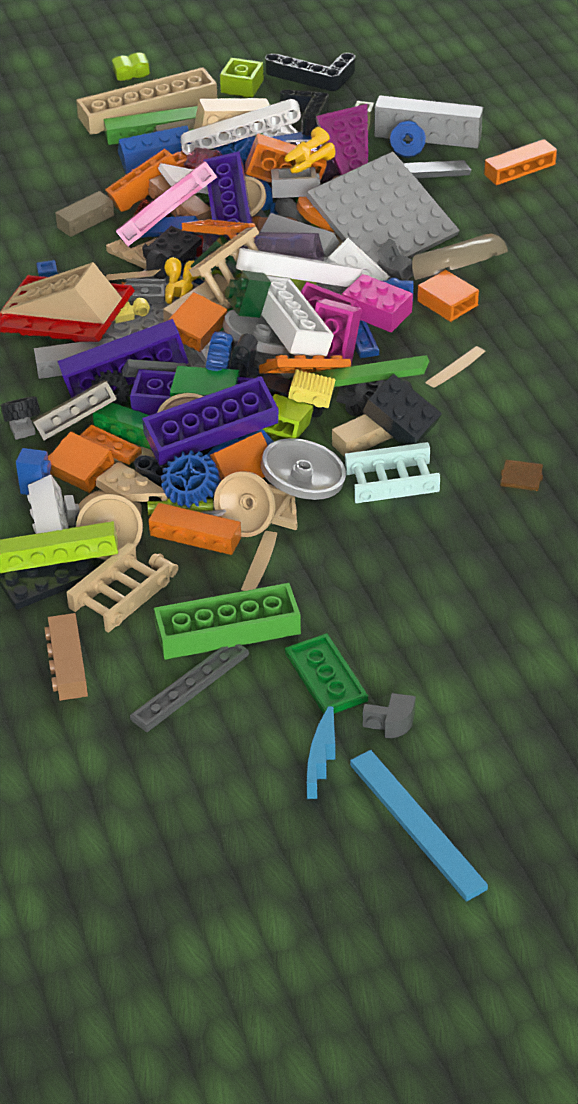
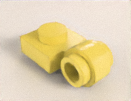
M137 298L132 306L127 302L115 318V323L135 320L134 315L146 316L150 310L147 300Z

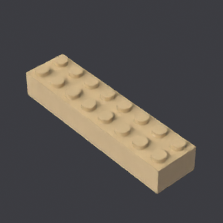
M204 68L77 99L78 118L90 134H98L101 131H105L104 119L198 106L199 99H217V83Z

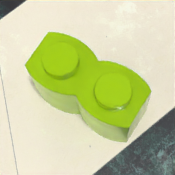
M134 53L130 56H118L112 59L113 71L119 81L129 80L133 77L141 78L150 74L149 63L144 53Z

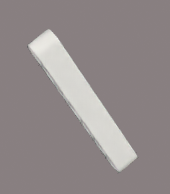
M290 99L185 132L180 138L182 151L186 155H193L257 135V133L260 134L295 123L301 117L299 104L297 101Z
M245 248L239 249L236 269L242 271L261 272L267 275L349 287L361 276L363 270L362 268Z

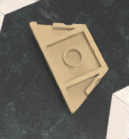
M117 462L96 478V486L107 494L122 496L130 502L149 501V496H158L162 501L168 499L164 493L165 491L160 486L121 462Z
M268 484L275 498V514L271 523L297 530L295 496L289 495L274 485ZM250 498L249 503L253 505V500Z

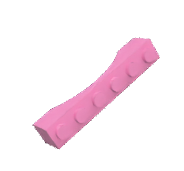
M205 161L120 226L116 232L127 246L131 245L157 222L204 188L217 176Z

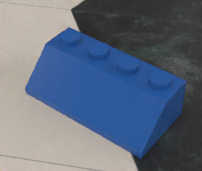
M188 126L119 139L118 153L125 174L127 175L163 149L171 154L182 151L180 138L183 133L189 131Z

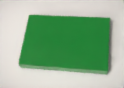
M177 366L170 390V398L182 393L206 396L235 386L238 382L239 370L222 369L212 371L203 367Z

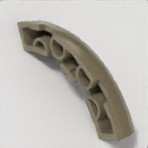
M484 234L460 243L415 255L412 261L414 279L417 280L443 272L447 267L448 270H454L489 259L493 255H501L508 252L507 246L499 236Z

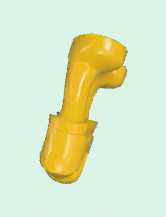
M321 127L313 129L311 140L301 142L284 157L286 162L293 159L296 162L294 166L289 168L291 173L295 174L311 167L312 163L322 158L327 161L335 157L334 145L332 143L324 144L330 139L324 129ZM321 144H324L320 147L319 150L310 154V150L314 149L315 147Z
M169 258L165 262V272L169 277V283L165 289V301L167 304H172L174 297L181 298L193 289L192 282L199 277H193L189 271L194 261L186 262L183 270V280L180 281L179 278L182 272L181 261L177 258Z

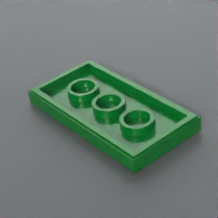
M327 633L285 648L286 656L323 714H325L329 706H333L335 714L368 702V694Z

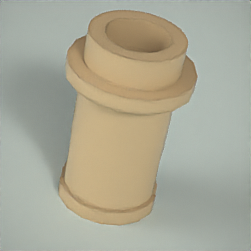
M161 553L153 554L149 560L151 569L158 570L164 564H167L169 566V576L171 578L174 577L178 571V565L165 559Z

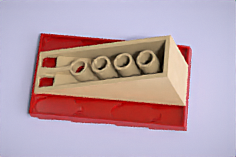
M94 262L51 277L27 275L0 311V333L49 336L53 339H72L78 342H99L135 289L131 285L110 283Z

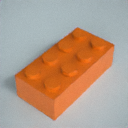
M257 133L245 163V174L272 183L271 169L291 168L296 164L294 159L286 162L284 157L297 145ZM323 158L311 165V167H315L316 173H319L320 180L327 166V162Z

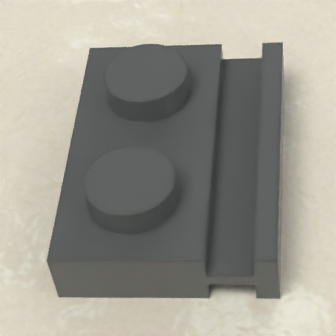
M126 278V285H131L135 289L127 302L134 303L135 299L144 298L150 303H164L165 279Z

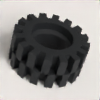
M107 370V374H104L103 371L100 372L101 376L96 375L94 377L95 380H92V386L103 380H106L109 386H117V389L113 392L117 400L112 403L122 406V401L126 402L128 400L127 397L130 395L125 377L122 376V373L118 374L116 370H113V373Z
M37 396L20 398L0 405L5 422L24 419L41 413Z

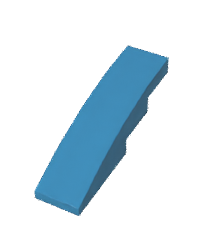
M333 706L327 708L311 744L307 769V799H317V779H326V760H335Z

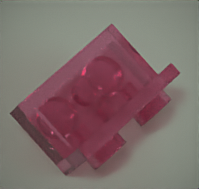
M195 148L187 156L184 165L188 169H195L204 162L203 159L221 156L222 153L216 149Z

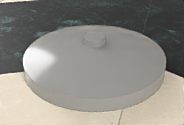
M234 309L226 313L223 328L227 334L232 335L235 341L238 342L241 335L248 333L257 339V351L277 355L290 354L262 314L260 318L238 316Z
M289 438L275 441L266 447L261 459L262 472L272 485L289 495L303 499L317 500L332 497L342 489L346 478V469L339 457L326 447L308 440Z

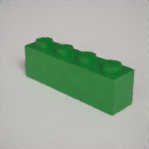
M112 402L93 412L94 426L130 443L152 450L144 435L142 418L150 415Z

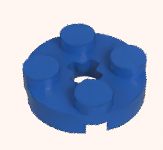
M412 121L399 123L393 129L390 136V144L394 153L405 158H411L420 154L426 141L424 130ZM406 135H409L410 138H413V141H410V144H406V142L403 141V139L406 138Z

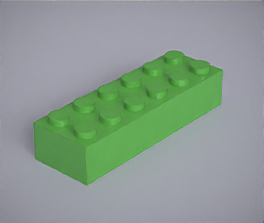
M290 583L154 608L155 626L164 660L214 651L226 646L228 648L235 647L236 644L245 645L301 634L300 612Z

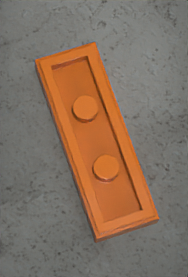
M90 425L79 435L109 449L113 458L127 465H130L142 454L141 447L93 425Z

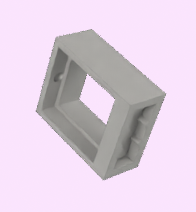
M309 167L295 174L291 173L289 168L271 169L273 198L306 197L307 191L320 186L319 173H316L315 167Z

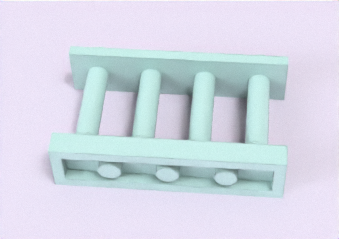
M428 442L345 454L346 475L355 474L358 482L354 490L355 503L440 491V474H430L427 464L430 463V446ZM418 465L421 475L409 477L406 467ZM397 468L400 478L388 480L385 470ZM376 471L379 481L367 483L364 473Z

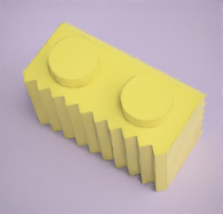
M296 369L288 398L296 402L313 404L316 407L329 408L335 379Z

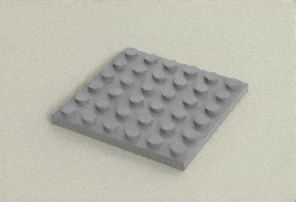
M394 152L307 191L306 194L309 201L340 239L344 242L349 238L376 264L380 259L377 251L388 239L395 241L400 255L411 259L415 255L421 254L457 236L460 231Z

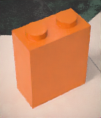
M447 270L418 285V302L450 322L478 306L479 290Z
M193 292L168 320H174L183 344L201 352L211 341L213 333L219 332L223 327L227 309Z
M70 432L62 439L59 446L48 456V460L51 461V475L88 493L95 488L96 478L115 463L109 449L73 432Z

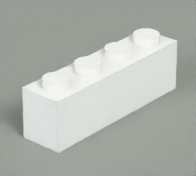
M52 475L29 484V495H27V498L32 506L30 514L34 519L32 526L35 533L69 529L61 488Z

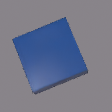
M55 260L36 263L38 276L51 277L58 274Z

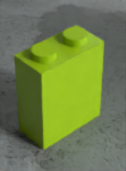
M274 394L272 397L279 409L278 423L263 428V430L284 438L297 439L310 425L314 405L296 402L293 399Z

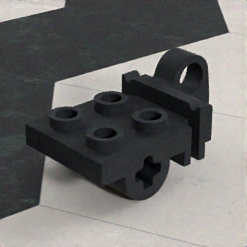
M170 226L149 246L147 244L143 245L142 250L143 257L146 258V271L159 270L153 277L164 279L167 276L164 267L167 259L177 258L181 263L185 264L188 261H194L197 248L202 244V238Z
M383 380L340 386L336 402L346 404V411L350 415L361 416L364 414L362 411L368 399L383 385ZM402 380L404 383H406L409 387L413 389L411 383Z

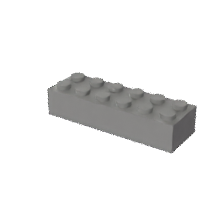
M379 96L375 105V137L390 139L391 132L399 123L412 121L424 130L426 136L425 143L478 148L482 135L483 107ZM406 135V138L403 140L413 141V138Z

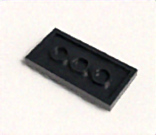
M89 559L11 571L0 575V586L15 609L18 610L74 587L96 568Z

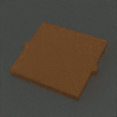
M506 460L504 470H501V486L538 491L540 481L543 479V475H541L543 464Z

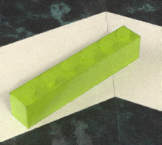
M114 521L1 539L0 573L118 554V539Z

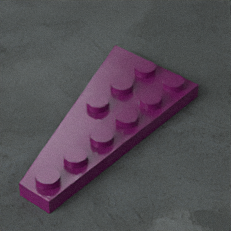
M367 104L316 116L318 126L324 129L330 137L326 143H332L335 147V157L333 160L340 176L368 163Z

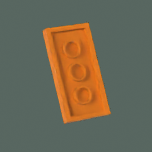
M287 355L275 356V359H267L266 363L259 365V373H295L296 369L311 373L351 367V359H343L341 355L331 356L330 359H325L323 355L312 356V359H306V355L294 356V359H288Z

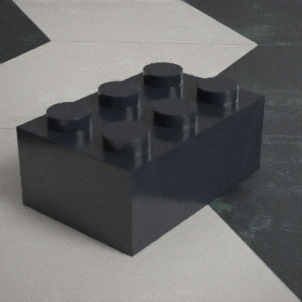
M395 374L368 399L362 411L403 446L418 444L436 425L442 415L439 410Z

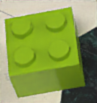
M231 58L220 74L221 93L240 95L247 98L253 97L264 80L263 62Z

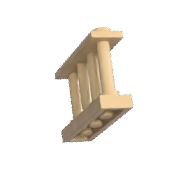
M256 226L246 228L189 270L193 277L201 276L205 278L218 300L216 304L222 305L226 309L230 308L231 305L213 278L211 268L214 266L219 267L228 284L230 279L235 280L225 263V258L229 255L233 256L237 263L239 249L243 245H247L248 249L259 251L253 242L255 240L254 237L259 234Z
M127 543L118 551V554L112 555L67 591L69 609L76 612L82 606H88L104 617L105 631L109 633L160 589L167 586L170 582L169 566L164 564L157 571L151 569L137 560L135 546ZM129 568H134L148 578L140 584L123 573ZM118 580L133 589V591L124 596L108 585ZM98 593H103L118 603L111 609H108L92 598Z

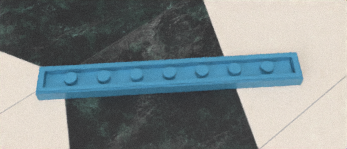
M372 750L350 760V766L466 902L487 891L488 884Z

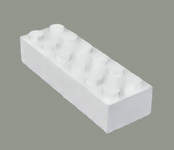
M267 276L271 281V285L262 310V316L287 348L288 352L296 356L304 354L311 357L318 355L327 357L334 334L290 278Z

